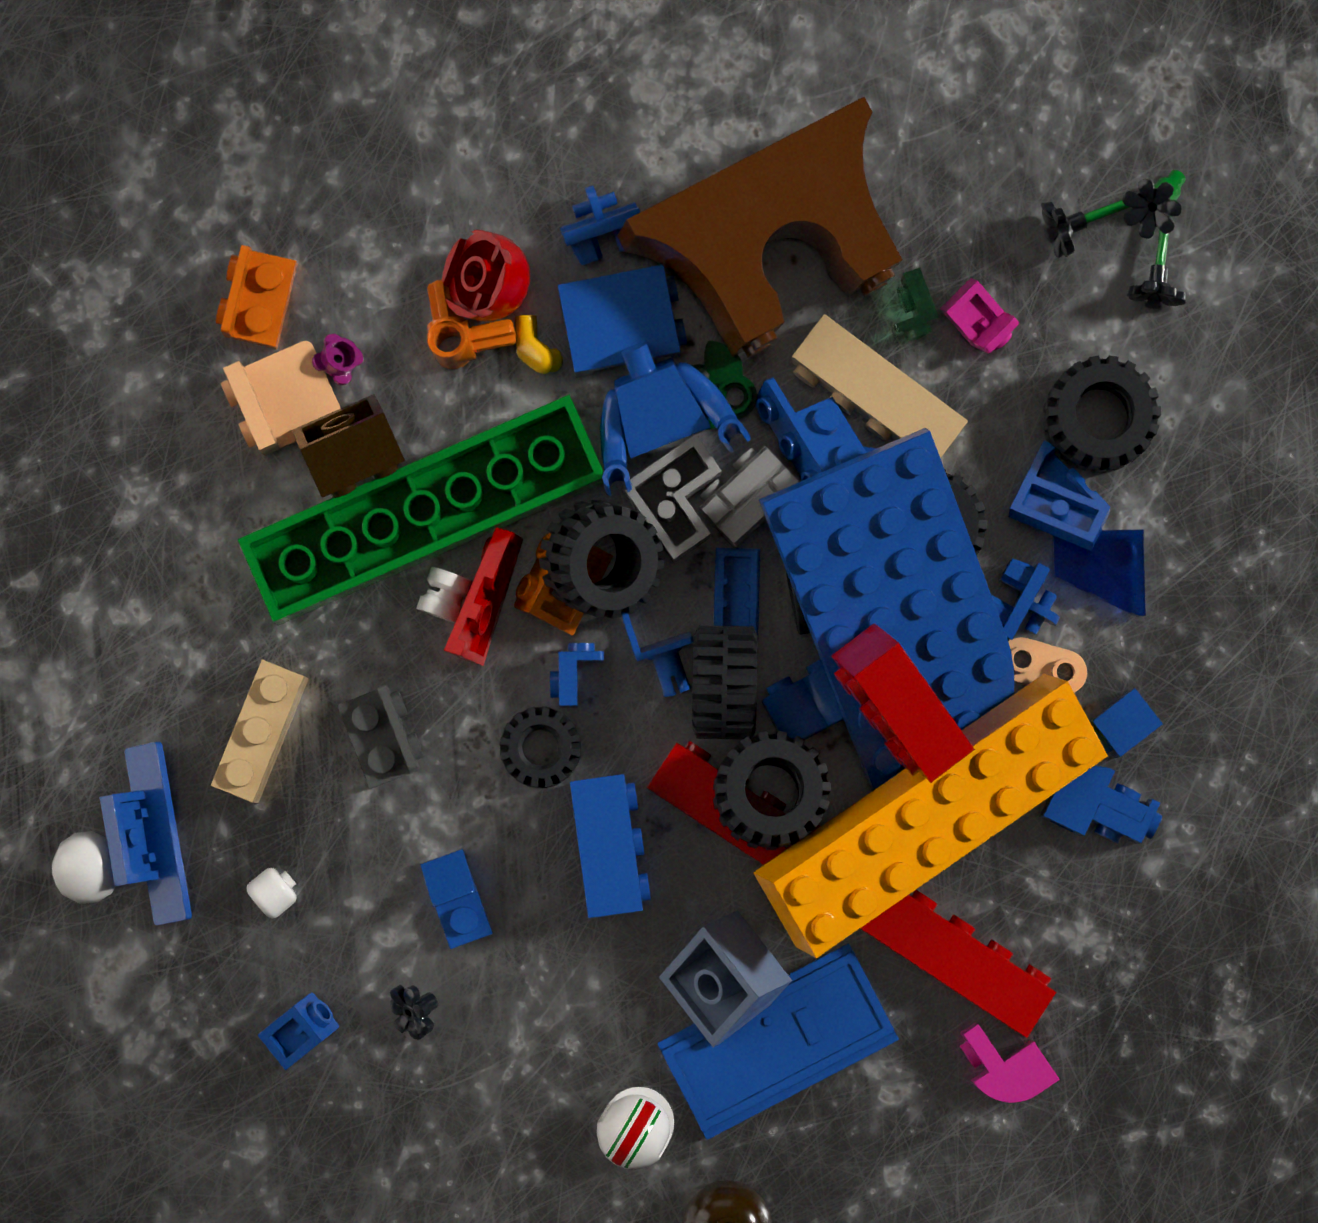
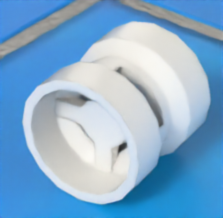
M431 567L427 577L430 585L426 594L420 596L416 609L455 623L461 611L462 597L467 596L473 581L457 574Z

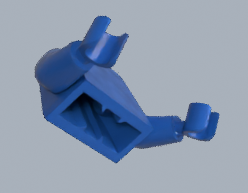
M646 342L633 345L621 352L629 374L614 380L615 389L609 390L605 396L600 423L601 452L604 466L602 480L607 495H612L610 486L615 481H624L627 493L632 490L630 475L626 469L627 448L630 458L639 456L710 428L709 420L717 428L719 439L729 452L734 451L730 445V440L734 435L742 434L747 442L750 441V434L737 419L724 395L699 370L685 362L676 364L673 358L655 364Z

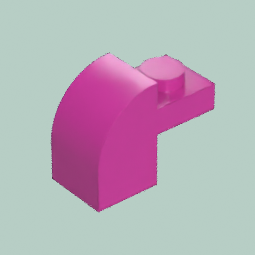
M974 1022L960 1032L966 1042L959 1047L974 1068L982 1064L985 1069L971 1079L972 1083L984 1094L995 1100L1008 1103L1026 1101L1060 1080L1036 1043L1032 1040L1027 1041L1001 1058L978 1023Z

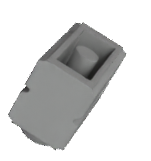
M766 446L758 453L753 448H750L732 465L738 471L725 484L718 478L700 495L704 500V503L699 507L700 513L733 548H738L767 521L759 499L799 482Z

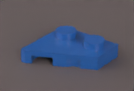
M1044 440L1009 509L1008 517L1092 551L1109 516L1110 506L1096 491H1092L1087 487L1085 479L1074 467L1069 470L1055 455V447L1050 442Z

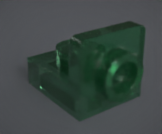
M920 267L903 273L900 280L902 286L896 288L904 312L912 311L914 317L893 325L891 331L894 339L905 335L907 342L924 337L932 333L930 326L936 324L939 318Z

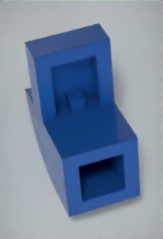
M1093 766L1050 796L1039 817L1078 836H1085L1100 803L1140 823L1147 812L1148 806L1139 802L1141 794L1119 783H1117L1114 790L1108 787L1116 770L1102 766Z

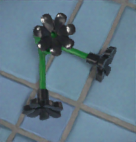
M1172 170L1167 177L1160 178L1156 184L1151 179L1140 180L1138 182L1139 192L1127 191L1123 195L1122 200L1086 214L1080 211L1066 217L1063 209H1056L1052 202L1041 203L1044 222L1050 226V228L1044 229V234L1050 243L1054 242L1053 251L1057 258L1062 256L1068 257L1074 253L1075 249L1071 240L1073 233L1086 229L1087 223L1132 207L1123 216L1125 223L1128 226L1140 223L1139 235L1146 239L1152 238L1156 227H1158L1159 237L1155 265H1151L1149 281H1144L1142 285L1130 286L1126 296L1133 301L1146 300L1145 307L1150 309H1159L1160 302L1167 306H1179L1186 303L1185 292L1176 291V288L1171 287L1167 283L1169 268L1165 266L1169 233L1175 227L1172 216H1179L1182 210L1181 203L1176 201L1181 195L1180 188L1186 181V177L1182 172Z

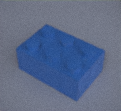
M624 774L570 781L588 918L643 911L642 901L651 900L648 874H638L636 856L645 855L641 828L632 829L630 811L639 810L635 782L626 783Z

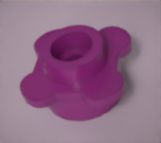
M329 334L324 338L322 351L313 356L312 365L317 371H325L332 376L336 384L346 385L352 379V370L363 362V354L349 339L342 338L337 334ZM338 356L341 359V363L335 362L334 357Z

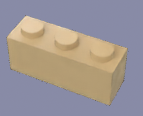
M261 660L211 783L212 787L252 803H259L309 680L308 678Z

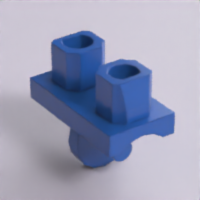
M593 185L584 188L588 200L573 205L572 208L576 218L591 213L593 216L559 227L565 244L567 246L571 245L581 265L603 258L596 236L613 231L619 251H625L617 236L626 220L640 213L636 202L603 212L602 209L618 204L615 193L611 192L598 197Z
M1011 559L1008 562L999 581L1019 591L1012 606L991 595L1008 641L1013 640L1027 612L1032 616L1025 630L1034 635H1037L1043 622L1056 626L1060 619V616L1050 610L1057 598L1056 594L1045 590L1039 603L1034 602L1050 571V568L1041 563H1037L1033 567L1028 563Z

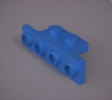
M770 378L764 381L757 394L756 408L758 414L772 428L778 438L782 454L786 459L792 461L801 476V481L867 453L833 397L795 412L776 380Z
M158 741L126 748L124 753L131 792L100 797L114 885L122 886L147 882L155 925L189 920L192 918L163 745Z

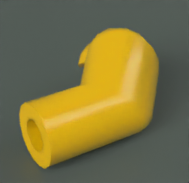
M515 316L516 352L519 359L536 373L547 374L549 372H557L563 364V356L557 348L550 349L538 339L537 316Z

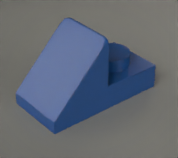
M463 849L420 864L431 903L436 908L450 949L494 934Z

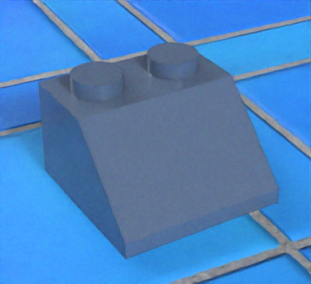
M738 910L704 925L659 976L712 1047L722 1043L769 1007L792 982V979Z

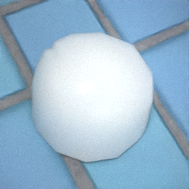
M93 831L72 834L60 843L52 861V876L55 885L62 895L79 904L98 903L114 891L116 886L114 885L106 837Z

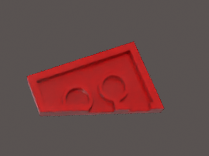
M496 527L492 537L487 538L482 550L481 564L444 651L467 662L484 666L521 549L522 537L514 532Z

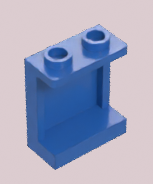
M663 264L557 285L575 378L593 375V371L626 365L621 352L639 343H647L653 359L669 356L673 359L679 358L681 354L680 346L687 345L683 318L674 320L671 302L679 301L674 275L665 276Z

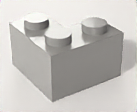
M696 434L631 479L632 490L627 493L625 483L622 485V491L637 512L646 517L644 522L653 524L657 530L654 537L662 541L663 549L673 564L710 539L711 533L690 505L688 499L721 477L722 470Z

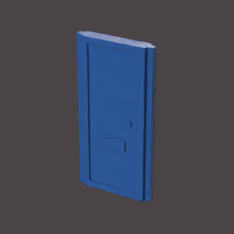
M849 943L788 974L792 982L772 1004L719 1045L712 1047L695 1024L657 1043L706 1140L899 1040Z

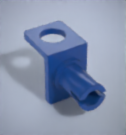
M621 611V617L634 657L637 662L644 659L653 660L663 690V697L676 695L671 676L675 677L680 693L691 689L678 651L683 646L694 643L692 634L686 632L639 648L629 614Z

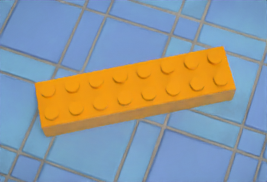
M1043 674L961 730L975 750L932 783L919 772L912 776L907 769H904L753 872L795 947L818 958L1108 757L1069 682Z

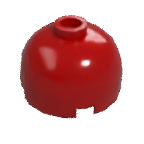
M478 229L471 231L474 234L468 239L460 238L454 243L446 258L442 281L444 286L449 287L451 300L446 299L448 307L458 316L479 321H495L511 315L522 304L530 283L529 263L523 251L511 239Z

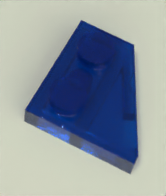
M1143 529L1101 530L1092 551L1052 535L1054 578L1133 616H1146Z

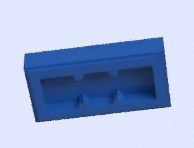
M715 548L713 626H753L758 635L760 549Z

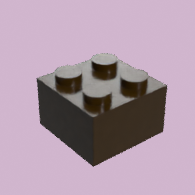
M375 394L292 430L322 498L330 494L332 498L344 496L356 489L355 483L371 476L374 480L387 477L398 470V464L405 461Z

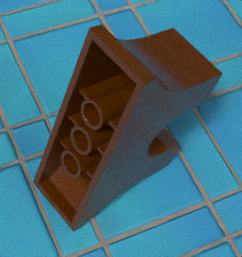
M865 97L628 218L617 237L625 252L642 255L661 265L663 264V266L671 270L688 285L704 305L732 357L745 352L747 358L767 349L771 346L770 343L778 338L775 332L785 322L778 294L768 283L762 267L763 249L766 244L774 240L793 238L804 241L814 247L822 256L828 275L848 296L860 290L864 297L886 286L887 281L895 277L893 269L903 259L876 211L865 177L863 143L868 121L873 113Z

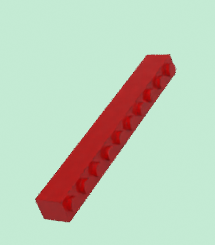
M688 741L685 747L676 742L647 786L648 790L762 865L767 864L790 848H785L784 846L776 850H766V847L758 846L755 849L747 846L748 842L741 838L737 841L730 835L732 831L727 825L723 827L719 820V811L714 808L715 790H713V784L718 769L707 763L711 754L691 741ZM745 788L746 797L755 810L772 817L785 815L782 811L787 804L765 790L759 797ZM817 825L813 831H815L821 826ZM915 890L911 896L907 895L860 928L1026 1038L1057 993L1048 987L1051 981L1049 976L1030 964L1024 971L1011 963L1010 959L1013 956L1011 951L992 939L986 946L973 938L972 934L976 930L973 926L954 914L948 921L935 913L934 910L938 904L918 890Z

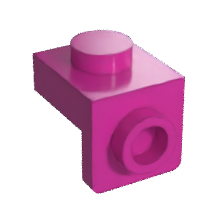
M970 278L940 308L942 313L971 346L987 354L1003 347L1012 337V331L1019 325V321L1013 315L1004 312L985 288L973 278Z

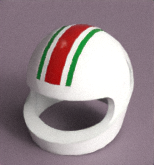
M632 1087L617 1094L607 1105L597 1122L598 1142L605 1157L617 1166L633 1170L651 1166L659 1161L673 1133L674 1116L672 1109L662 1095L650 1088Z

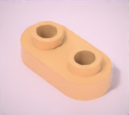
M1024 637L1008 641L1012 660L1015 653L1019 651L1027 653L1030 658L1029 665L1026 668L1017 667L1013 660L1015 683L1027 686L1043 674L1059 678L1057 675L1058 666L1060 664H1067L1073 671L1071 679L1068 680L1073 692L1075 693L1084 685L1087 678V667L1082 657L1077 653Z

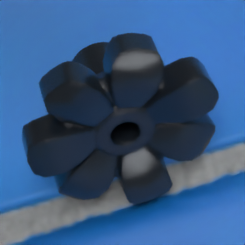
M399 985L390 991L392 998L390 1000L391 1010L395 1015H399L394 1024L401 1033L408 1031L413 1039L420 1040L433 1030L434 1023L428 1015L438 1007V1001L432 993L428 992L420 997L419 989L414 985L407 988Z

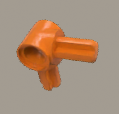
M442 279L428 284L427 291L433 321L427 324V343L436 361L442 367L458 369L465 366L469 361L476 360V352L511 346L516 343V332L512 320L505 319L470 326L468 320L458 316L448 307L446 299L451 300L449 287L443 285ZM450 336L461 338V342L455 350L451 352L440 350V345L446 338Z

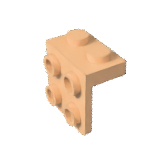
M309 341L299 342L245 367L240 361H237L223 368L228 379L221 382L225 396L231 407L239 404L245 417V421L238 423L243 437L249 448L257 445L259 451L264 456L297 442L292 431L293 429L341 409L325 371H317L312 365V358L316 354V350Z

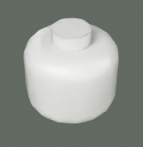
M274 868L265 869L249 882L246 888L255 904L271 919L279 917L297 899V895L292 889L296 882L286 871L280 874Z

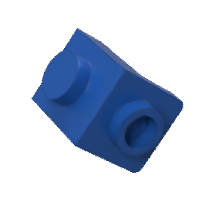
M569 643L568 652H558L559 671H550V698H559L560 708H578V663L604 662V651H595V643Z
M1147 799L1145 805L1148 806V809L1141 823L1100 803L1091 821L1097 825L1094 833L1119 844L1122 837L1135 844H1141L1144 837L1152 839L1163 816L1157 813L1160 802L1154 799Z

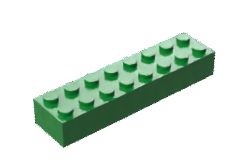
M569 394L399 468L387 477L372 480L358 486L344 496L328 499L237 540L271 619L279 626L492 533L496 527L503 528L604 484L602 480L604 471Z

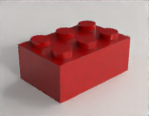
M875 623L831 655L840 668L833 673L846 692L849 695L852 694L861 705L859 710L873 729L878 730L886 739L884 745L900 765L903 764L912 776L919 772L932 783L975 750L899 642Z

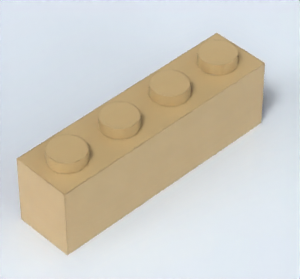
M825 314L791 358V363L796 366L793 373L812 388H815L819 383L832 393L830 398H834L842 411L850 415L855 410L866 418L868 422L865 424V427L883 441H887L889 437L898 440L918 430L927 428L932 434L941 458L968 422L967 419Z

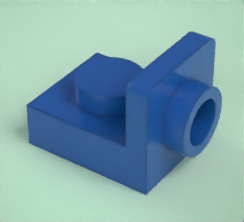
M310 993L260 1032L258 1037L284 1070H287L339 1028V1024L333 1018V1013L328 1005L319 1000L314 993Z

